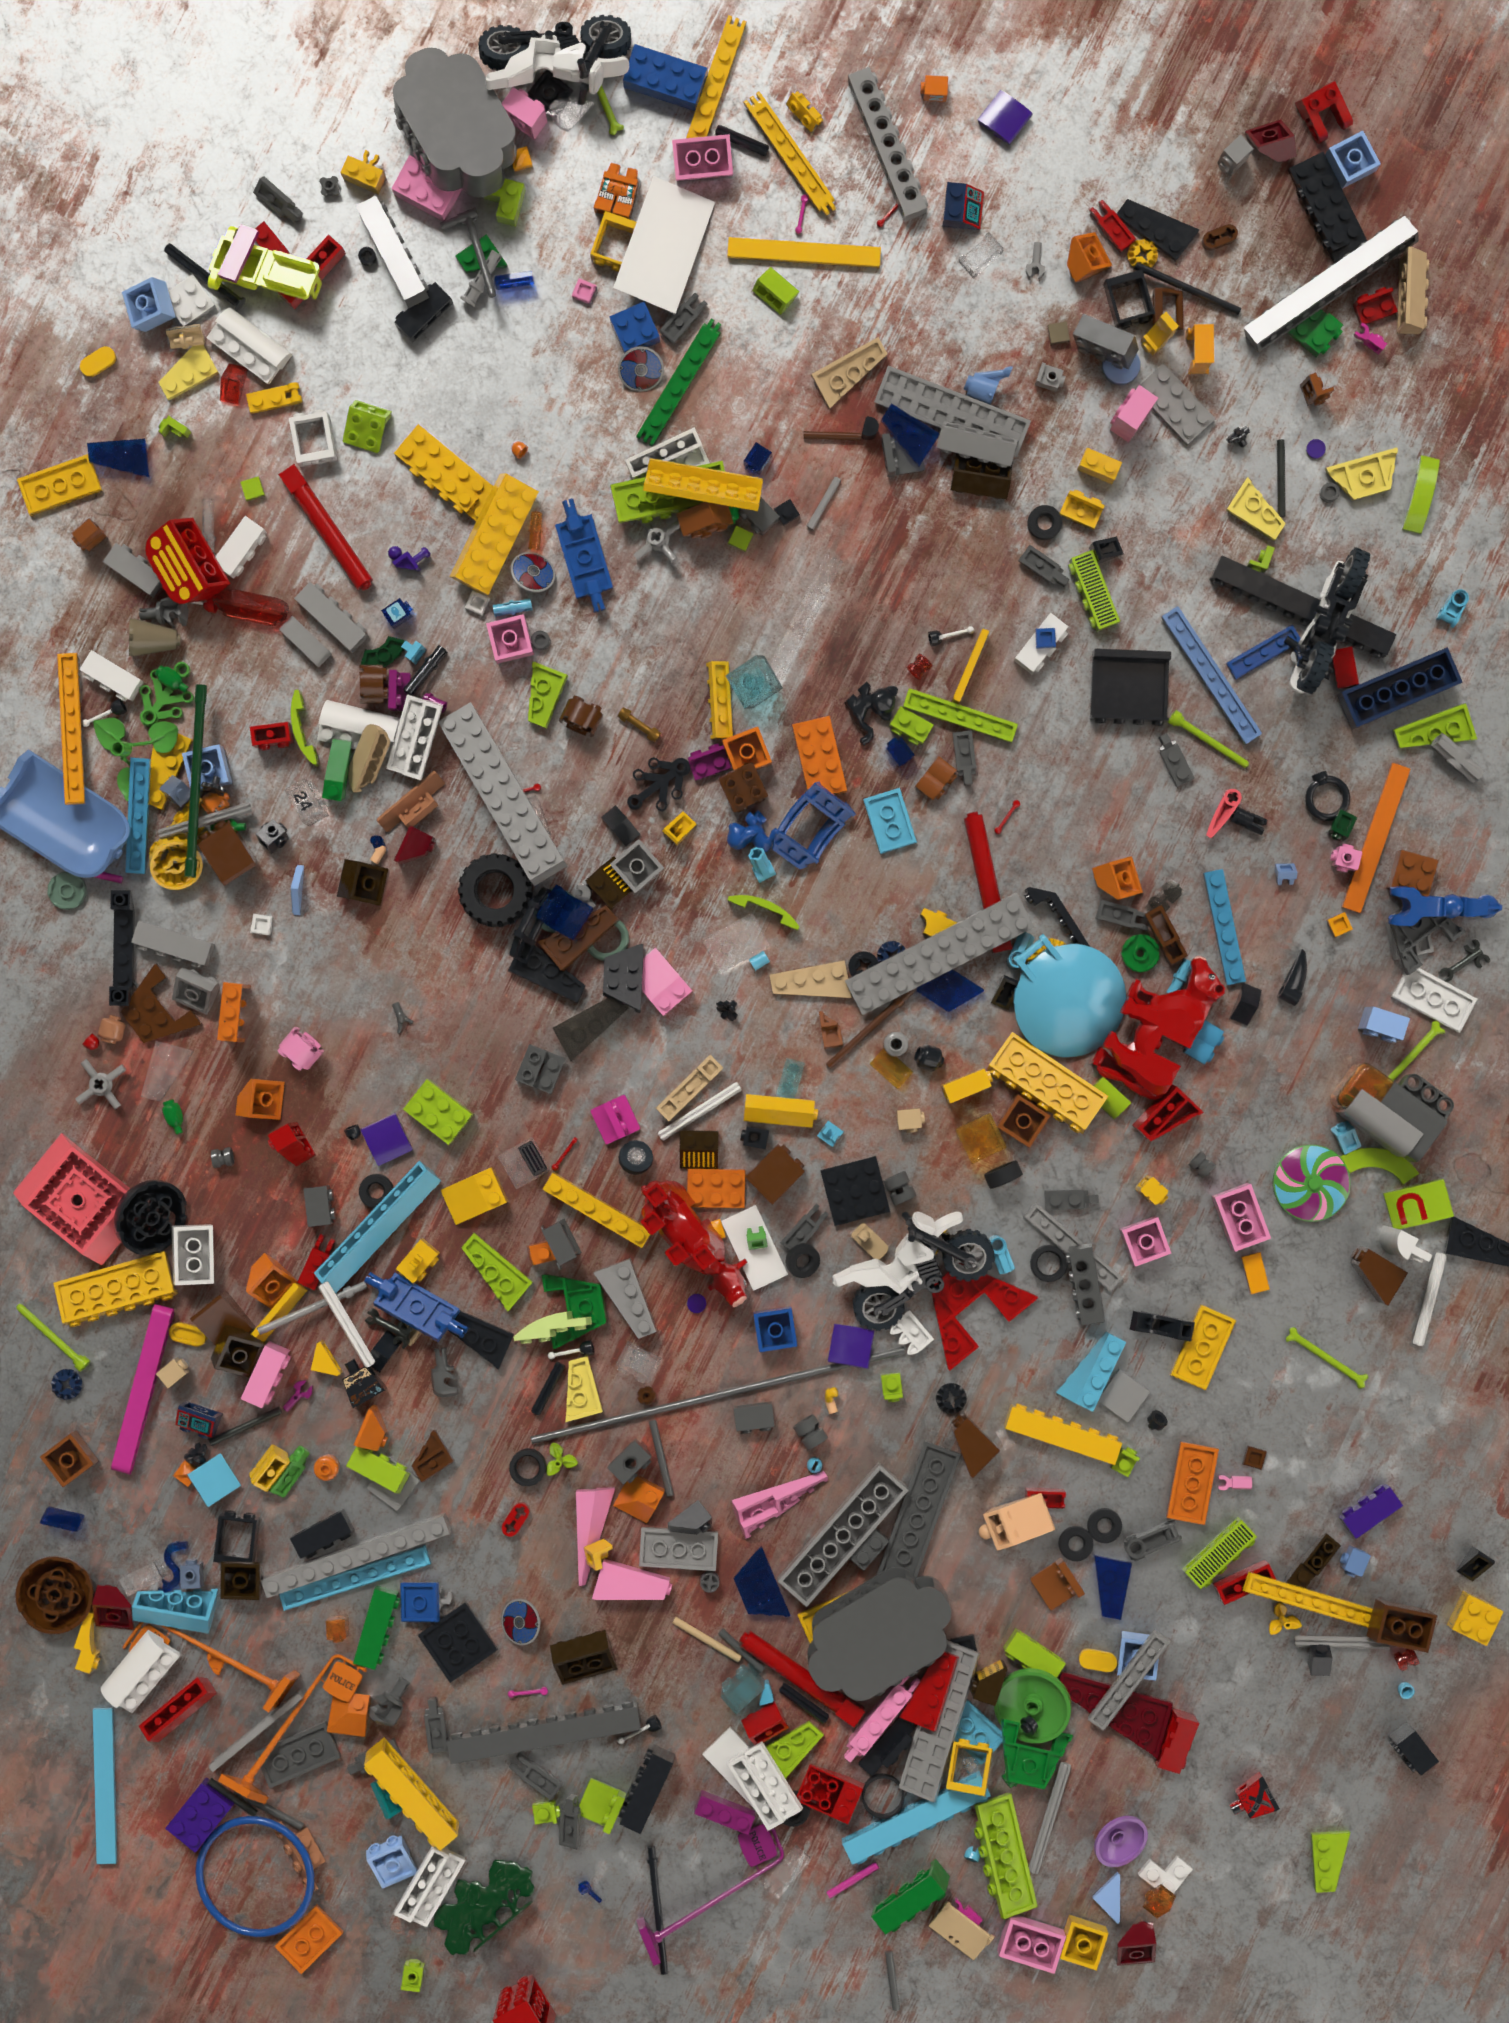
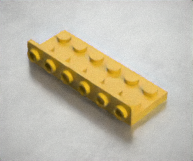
M650 458L643 491L758 511L763 479Z
M1013 1032L987 1069L993 1078H1000L1006 1082L1005 1085L1008 1088L1018 1090L1023 1098L1028 1101H1034L1037 1103L1038 1108L1052 1113L1057 1121H1064L1070 1125L1069 1128L1075 1133L1080 1132L1083 1134L1108 1098V1095Z
M165 1251L53 1283L62 1324L69 1325V1327L79 1326L81 1322L86 1320L88 1322L97 1321L100 1316L104 1315L106 1317L115 1316L121 1310L132 1311L136 1309V1306L142 1304L143 1306H150L155 1304L156 1300H171L174 1295L178 1294V1291L174 1288L169 1261Z

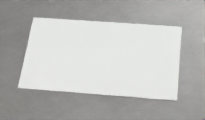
M653 176L613 288L676 314L715 202Z

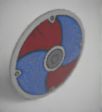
M643 346L634 347L626 351L618 364V374L623 384L629 389L638 392L648 391L656 387L664 373L663 361L659 354L653 349Z
M521 553L511 563L510 571L513 580L527 591L543 592L554 583L555 570L553 565L547 558L538 553Z
M514 1599L505 1606L502 1612V1628L511 1642L517 1645H528L537 1638L541 1624L538 1611L532 1603L525 1599Z

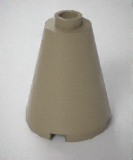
M130 618L129 656L134 657L175 650L176 646H180V634H177V630Z

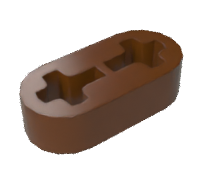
M1228 224L1208 231L1202 238V246L1206 250L1211 251L1231 244L1237 238L1238 230L1234 225ZM1226 230L1233 232L1231 238L1229 236L1222 237ZM1209 237L1211 239L1218 238L1214 241L1213 245L1206 242Z

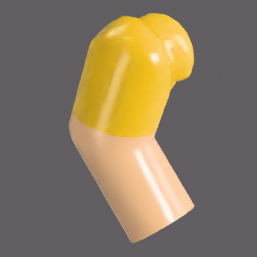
M836 1387L825 1390V1404L829 1414L838 1411L834 1397L838 1396Z

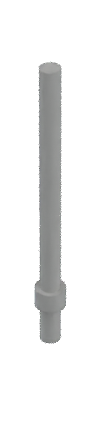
M364 1281L352 1287L349 1285L342 1288L343 1291L336 1293V1296L339 1300L351 1298L355 1293L366 1289L367 1285ZM324 1298L260 1326L257 1330L260 1335L328 1306V1303Z

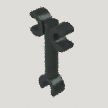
M1477 939L1472 940L1475 945L1473 949L1468 944L1464 945V949L1470 953L1451 967L1441 968L1438 971L1439 974L1444 971L1448 973V977L1444 979L1445 982L1452 980L1454 973L1474 961L1477 968L1482 967L1480 964L1481 958L1485 959L1487 963L1490 962L1489 956L1483 954V951L1480 949V943Z
M371 1308L367 1312L372 1316L365 1319L367 1324L372 1325L376 1323L397 1334L393 1344H397L401 1340L403 1342V1349L409 1345L410 1340L408 1337L414 1328L411 1326L407 1328L402 1321L396 1326L379 1317L376 1309Z

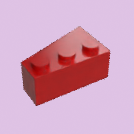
M1172 1084L1167 1093L1161 1099L1155 1100L1132 1126L1144 1138L1153 1141L1170 1132L1178 1125L1184 1124L1189 1119L1204 1112L1182 1090Z
M298 1122L287 1123L268 1134L269 1140L267 1141L272 1150L276 1149L280 1155L296 1167L316 1156Z
M1172 1708L1158 1759L1155 1760L1158 1768L1180 1774L1181 1770L1185 1768L1187 1754L1191 1749L1193 1739L1200 1724L1194 1714Z

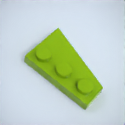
M532 661L533 671L528 721L547 729L568 675Z
M1349 1830L1311 1833L1314 1889L1316 1893L1336 1891L1351 1833Z

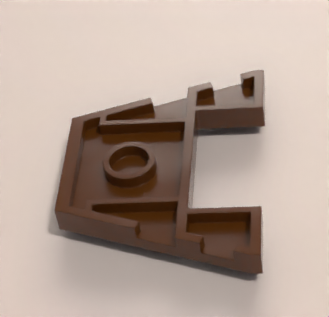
M158 963L153 965L131 997L129 1006H125L121 1011L143 1043L202 1024L193 1010L188 1011L175 1021L153 992L152 988L167 978V975Z

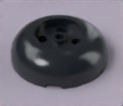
M147 1180L133 1186L123 1195L115 1211L114 1228L119 1241L128 1250L140 1255H148V1253L155 1251L161 1252L172 1244V1224L169 1222L170 1212L175 1214L173 1226L185 1225L186 1223L185 1206L187 1202L183 1193L173 1184L163 1180Z

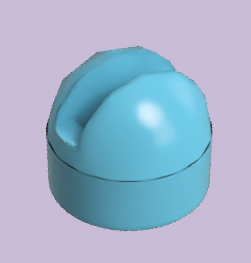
M817 1457L810 1458L807 1462L808 1470L811 1473L820 1472L822 1461ZM815 1461H817L818 1464L815 1470H812Z
M1402 1682L1398 1685V1693L1403 1699L1413 1697L1415 1690L1410 1683Z
M973 1846L967 1848L964 1858L978 1863L980 1859L978 1848H976V1851H972Z

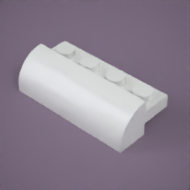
M227 308L215 320L217 323L207 336L208 340L267 384L271 383L278 371L284 368L293 355L232 308Z
M695 427L625 459L626 466L633 480L646 477L650 458L691 466L710 463Z
M407 695L386 769L422 780L443 705Z
M326 700L318 723L320 726L317 740L332 743V739L352 741L351 748L356 749L364 728L369 724H374L383 728L388 734L390 745L385 757L389 758L400 718Z
M1383 1225L1380 1232V1243L1388 1254L1420 1263L1423 1260L1429 1262L1433 1256L1416 1247L1418 1238L1402 1230Z
M147 1630L101 1686L102 1695L115 1708L120 1706L133 1713L180 1657V1652L165 1644L163 1638Z
M763 1742L751 1748H746L727 1763L768 1831L784 1823L787 1818L802 1811L801 1803Z
M431 1846L393 1912L394 1915L410 1923L414 1921L427 1927L466 1861L465 1857L449 1850L447 1846L441 1851L437 1847Z

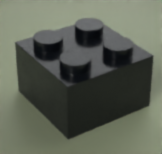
M1407 1722L1388 1735L1392 1740L1390 1745L1413 1773L1417 1771L1422 1776L1439 1762L1418 1733Z

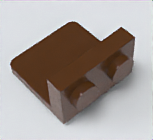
M747 763L719 777V783L734 813L742 812L748 808L747 806L761 803L768 797L767 791L753 763Z

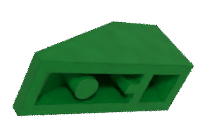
M332 739L322 798L336 801L345 799L352 741Z

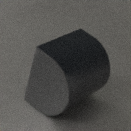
M869 416L865 418L861 435L862 439L872 440L877 436L879 423L875 418Z

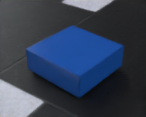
M1055 628L1035 629L1036 649L1056 648Z

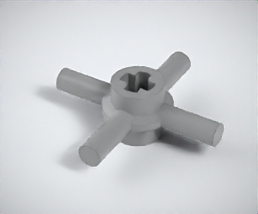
M639 521L648 532L647 544L633 554L636 559L639 560L649 551L654 550L662 551L671 563L676 562L677 557L668 545L670 541L669 536L680 528L679 521H675L665 530L654 528L650 522L642 523V521Z
M87 1059L82 1061L81 1065L90 1075L91 1079L89 1081V1089L75 1098L78 1104L83 1103L95 1094L105 1096L114 1109L119 1108L121 1104L113 1095L111 1089L113 1086L112 1081L126 1071L124 1065L121 1064L107 1075L105 1073H97ZM99 1081H104L102 1084L103 1088H98Z

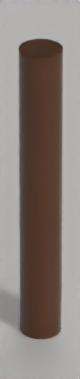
M804 431V439L861 441V433Z

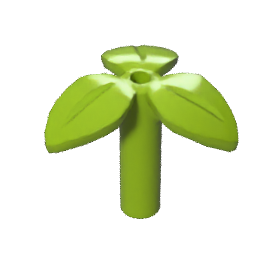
M552 1443L550 1445V1455L556 1458V1460L549 1461L547 1464V1476L557 1474L562 1464L566 1468H573L578 1465V1461L573 1455L567 1454L562 1457L563 1448L559 1444Z

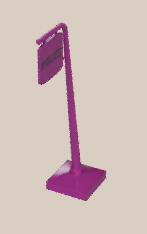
M760 1824L750 1829L748 1835L744 1833L738 1834L741 1850L751 1867L755 1865L757 1867V1864L777 1856L776 1847H778L780 1857L761 1870L757 1867L758 1872L660 1932H653L644 1917L636 1920L653 1966L661 1963L658 1943L662 1942V1939L783 1860L784 1850L775 1828L768 1831L764 1824ZM769 1831H772V1834L775 1838L777 1845L774 1844V1841Z

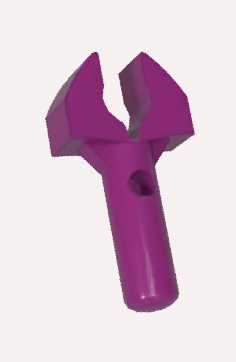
M307 1380L298 1381L293 1386L296 1389L295 1394L286 1402L283 1409L288 1412L300 1398L305 1397L308 1399L313 1394V1385L307 1391L301 1393L302 1385Z

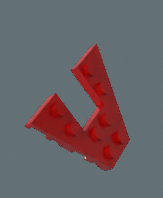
M949 1271L943 1275L944 1288L938 1293H932L948 1370H952L979 1347L955 1318L978 1297L985 1293L1007 1321L1010 1322L1036 1301L1038 1296L988 1274L984 1277H979L980 1279L978 1280L972 1279L969 1282L963 1279L961 1281L957 1280L955 1276L952 1277L949 1274Z

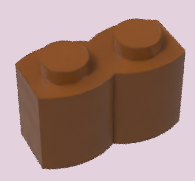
M88 518L72 532L74 537L71 539L83 551L87 549L90 552L107 536L95 522Z
M938 756L916 784L915 788L933 801L935 798L939 800L945 792L943 787L947 783L951 785L957 777L954 774L957 770Z

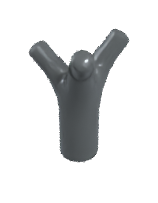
M396 1002L392 1004L398 1022L397 1033H401L403 1023L408 1022L412 1024L413 1020L403 1013L400 1003Z

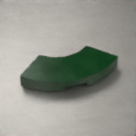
M388 636L385 643L379 648L373 650L365 649L361 665H383L384 668L392 664L403 653L404 649L401 646L405 640Z

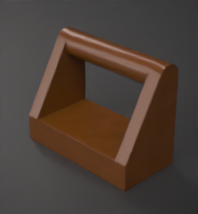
M1154 288L1152 292V305L1155 314L1152 318V327L1160 316L1163 315V297L1175 296L1176 323L1179 326L1176 331L1183 330V291L1169 288Z

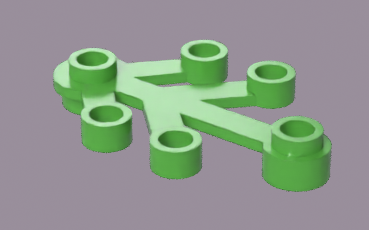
M178 662L174 666V670L182 678L190 675V666L185 662ZM185 667L186 673L181 674L180 669ZM157 669L152 670L150 673L157 700L153 706L150 700L152 689L148 685H142L139 689L144 705V710L140 714V720L147 727H151L161 719L172 717L180 719L183 716V710L179 707H173L168 711H160L163 705L179 702L191 703L194 700L193 693L189 691L170 696L174 691L173 689L166 687L163 691L162 683L153 676ZM144 688H148L149 692L147 694H143ZM186 694L191 695L190 700H185ZM178 709L180 714L175 716L174 711ZM149 714L153 715V720L151 721L147 720Z

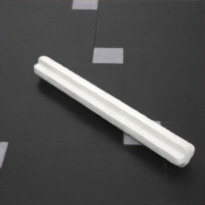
M737 1082L733 1083L659 1131L658 1135L661 1140H666L742 1090Z
M1437 1252L1435 1254L1413 1339V1344L1418 1346L1424 1345L1447 1258V1255Z
M324 1282L319 1286L320 1292L365 1367H370L375 1363L374 1358L329 1282Z

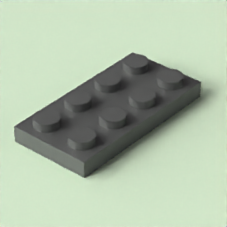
M327 1721L282 1739L276 1744L261 1767L269 1789L341 1758V1753L332 1733L327 1732ZM266 1747L255 1751L254 1754L257 1760Z

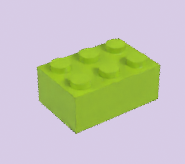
M430 1079L425 1080L403 1108L404 1111L448 1145L455 1140L474 1115V1113Z

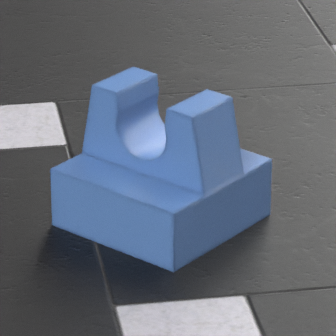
M1275 864L1274 871L1277 884L1282 885V880L1288 879L1289 885H1293L1298 873L1295 864Z

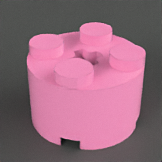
M294 1027L279 1044L280 1048L277 1051L283 1057H288L293 1061L292 1065L300 1071L302 1068L309 1070L323 1054L324 1050H319L321 1045L307 1032L302 1034L298 1032L300 1028Z

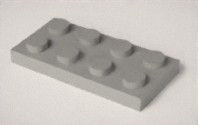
M1164 363L1140 384V386L1158 397L1152 410L1186 446L1216 419Z
M641 1527L639 1566L716 1571L718 1531H706L694 1535L670 1532L668 1528Z

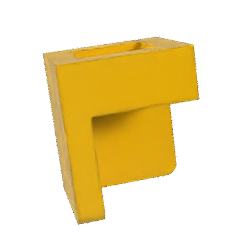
M602 1539L585 1546L584 1551L587 1564L595 1571L602 1569L601 1560L609 1556L608 1551L613 1549L612 1544Z

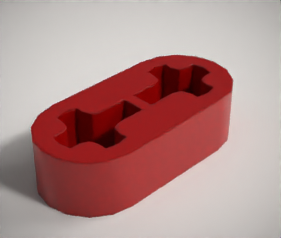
M518 1502L514 1505L502 1524L504 1535L512 1537L518 1533L530 1513L528 1504ZM524 1507L526 1514H521L519 1518H516L515 1516L518 1513L516 1508ZM513 1520L516 1521L514 1525L516 1530L508 1532L506 1524L510 1525Z

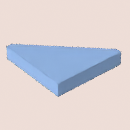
M297 865L290 888L293 915H300L304 865Z
M1116 1872L1092 1898L1118 1924L1120 1922V1874Z

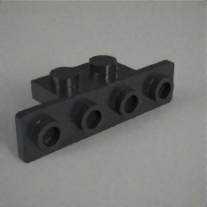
M898 1717L858 1762L859 1766L873 1776L882 1765L886 1768L890 1764L894 1765L899 1759V1754L911 1746L913 1739L911 1732L917 1727V1724Z

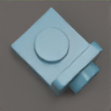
M1348 1121L1340 1122L1331 1128V1132L1336 1136L1341 1152L1344 1155L1361 1147L1356 1130Z

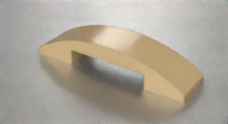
M710 1054L656 1109L669 1122L723 1067Z

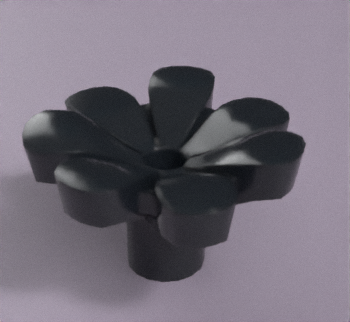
M1247 426L1242 427L1241 430L1239 427H1236L1233 430L1234 433L1229 434L1228 438H1226L1229 444L1238 442L1240 447H1244L1247 445L1245 439L1247 438L1246 435L1250 433V429Z
M213 776L210 783L202 782L201 784L203 791L217 793L219 796H224L226 793V789L219 785L221 778L218 776Z
M725 1000L724 1002L719 1001L716 1003L717 1011L722 1012L721 1018L726 1019L728 1017L730 1021L736 1020L738 1014L735 1012L736 1001L731 1000L729 1002Z
M200 1442L196 1443L195 1449H189L188 1453L184 1455V1459L189 1464L194 1461L200 1465L204 1464L206 1459L203 1455L206 1454V1444L201 1446Z

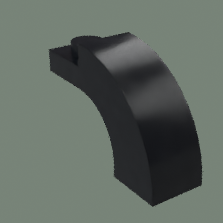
M1133 1311L1129 1330L1191 1341L1195 1322L1144 1311Z

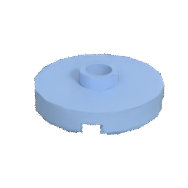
M1136 354L1129 370L1126 368H1116L1111 362L1106 360L1102 362V371L1108 381L1116 385L1128 384L1137 377L1140 371L1139 356Z

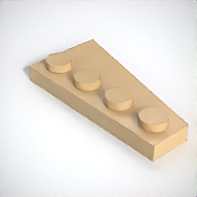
M879 337L811 374L829 409L887 355Z
M845 960L769 975L773 994L852 998L845 982L848 979Z

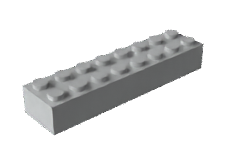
M878 1461L777 1577L778 1582L807 1607L909 1491L908 1487Z

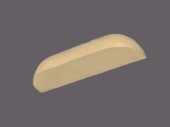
M369 724L364 728L351 760L348 779L354 793L361 792V788L369 783H374L390 745L387 732L378 725Z

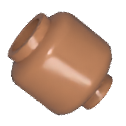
M110 1015L109 1018L101 1020L98 1035L102 1037L101 1041L116 1044L117 1041L122 1040L126 1025L120 1021L121 1017Z

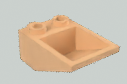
M1042 1493L988 1510L983 1514L987 1524H983L979 1528V1535L985 1540L992 1538L998 1551L1054 1531L1055 1527Z

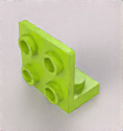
M355 400L349 406L342 441L379 453L385 424L390 420L392 411Z
M590 1778L578 1806L581 1808V1816L602 1825L603 1832L610 1834L624 1803L626 1792Z

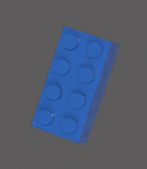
M634 44L629 59V70L623 77V87L695 111L708 76V68Z

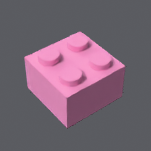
M513 87L503 100L502 105L514 126L535 140L547 123L544 105L536 99L534 101L530 99L524 90H517Z
M524 614L486 623L497 664L534 655Z
M1157 1216L1119 1229L1130 1261L1135 1267L1172 1254Z

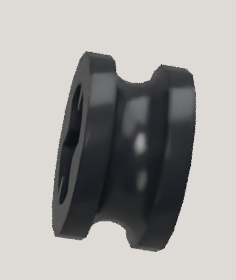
M370 247L360 249L358 253L360 262L364 266H372L376 262L374 250ZM366 252H369L370 256L372 255L368 261L363 257L366 255Z

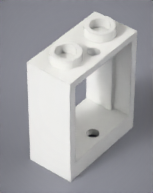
M314 410L312 414L298 413L289 418L296 461L299 467L337 460L330 417L327 411ZM323 420L329 450L301 454L296 425Z

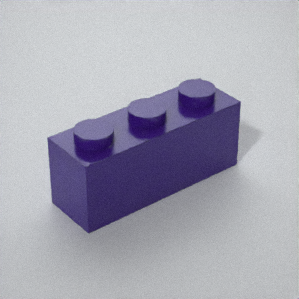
M1387 1484L1377 1486L1371 1495L1361 1497L1357 1501L1358 1504L1353 1507H1347L1342 1511V1515L1339 1516L1355 1539L1403 1507V1504Z

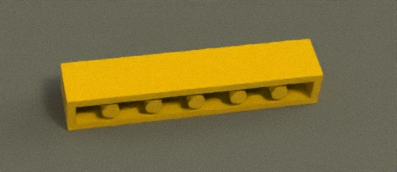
M555 1172L551 1174L543 1188L544 1191L643 1248L650 1236L640 1222Z
M1016 1403V1406L1010 1405L1004 1423L1005 1429L1113 1465L1116 1464L1122 1446L1118 1436L1109 1433L1107 1436L1100 1434V1430L1089 1427V1430L1081 1428L1082 1425L1071 1421L1068 1424L1063 1422L1064 1419L1053 1415L1050 1418L1045 1416L1043 1411L1034 1409V1412L1026 1410L1027 1406Z

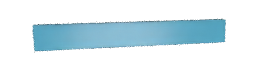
M426 1545L292 1589L279 1594L285 1611L430 1565L431 1560Z
M113 1707L94 1708L97 1864H116Z

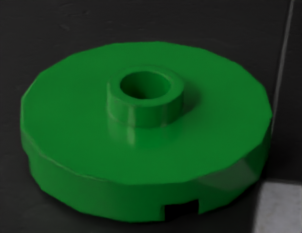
M1138 934L1131 936L1122 946V961L1132 971L1140 973L1149 971L1155 967L1159 960V946L1148 935ZM1138 950L1143 951L1142 957L1137 956Z

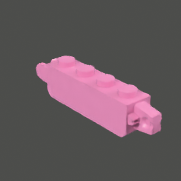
M907 1676L902 1679L900 1684L894 1687L890 1686L850 1735L849 1742L846 1745L849 1749L844 1754L845 1759L851 1763L856 1755L859 1757L865 1756L912 1697V1692L920 1683V1679L915 1678L907 1688L903 1685L909 1678Z

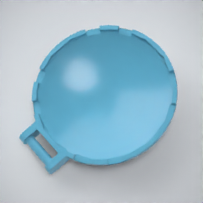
M1042 934L1038 937L1039 940L1023 953L1013 957V960L1023 971L1017 988L1015 987L1013 999L1016 1022L1025 1038L1036 1048L1047 1054L1058 1057H1077L1088 1054L1101 1047L1109 1032H1115L1122 1021L1124 1014L1119 1012L1126 1001V989L1122 975L1112 960L1099 950L1086 945L1071 943L1053 946L1047 937ZM1042 946L1046 947V949L1039 953L1030 962H1028L1027 964L1024 963L1026 959H1028Z

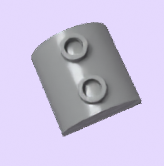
M639 839L610 864L635 894L664 870V867Z
M183 967L176 975L172 1000L207 1015L217 996L219 983L213 977L206 978L195 969L188 970Z

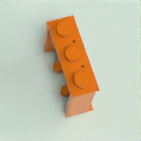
M223 982L217 1040L245 1042V1038H237L238 1027L245 1024L243 1019H239L240 1007H246L247 1002L241 1000L242 988L250 989L251 985Z

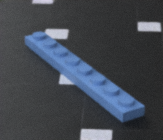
M1177 606L1161 617L1243 743L1246 745L1261 735L1262 732L1180 608Z

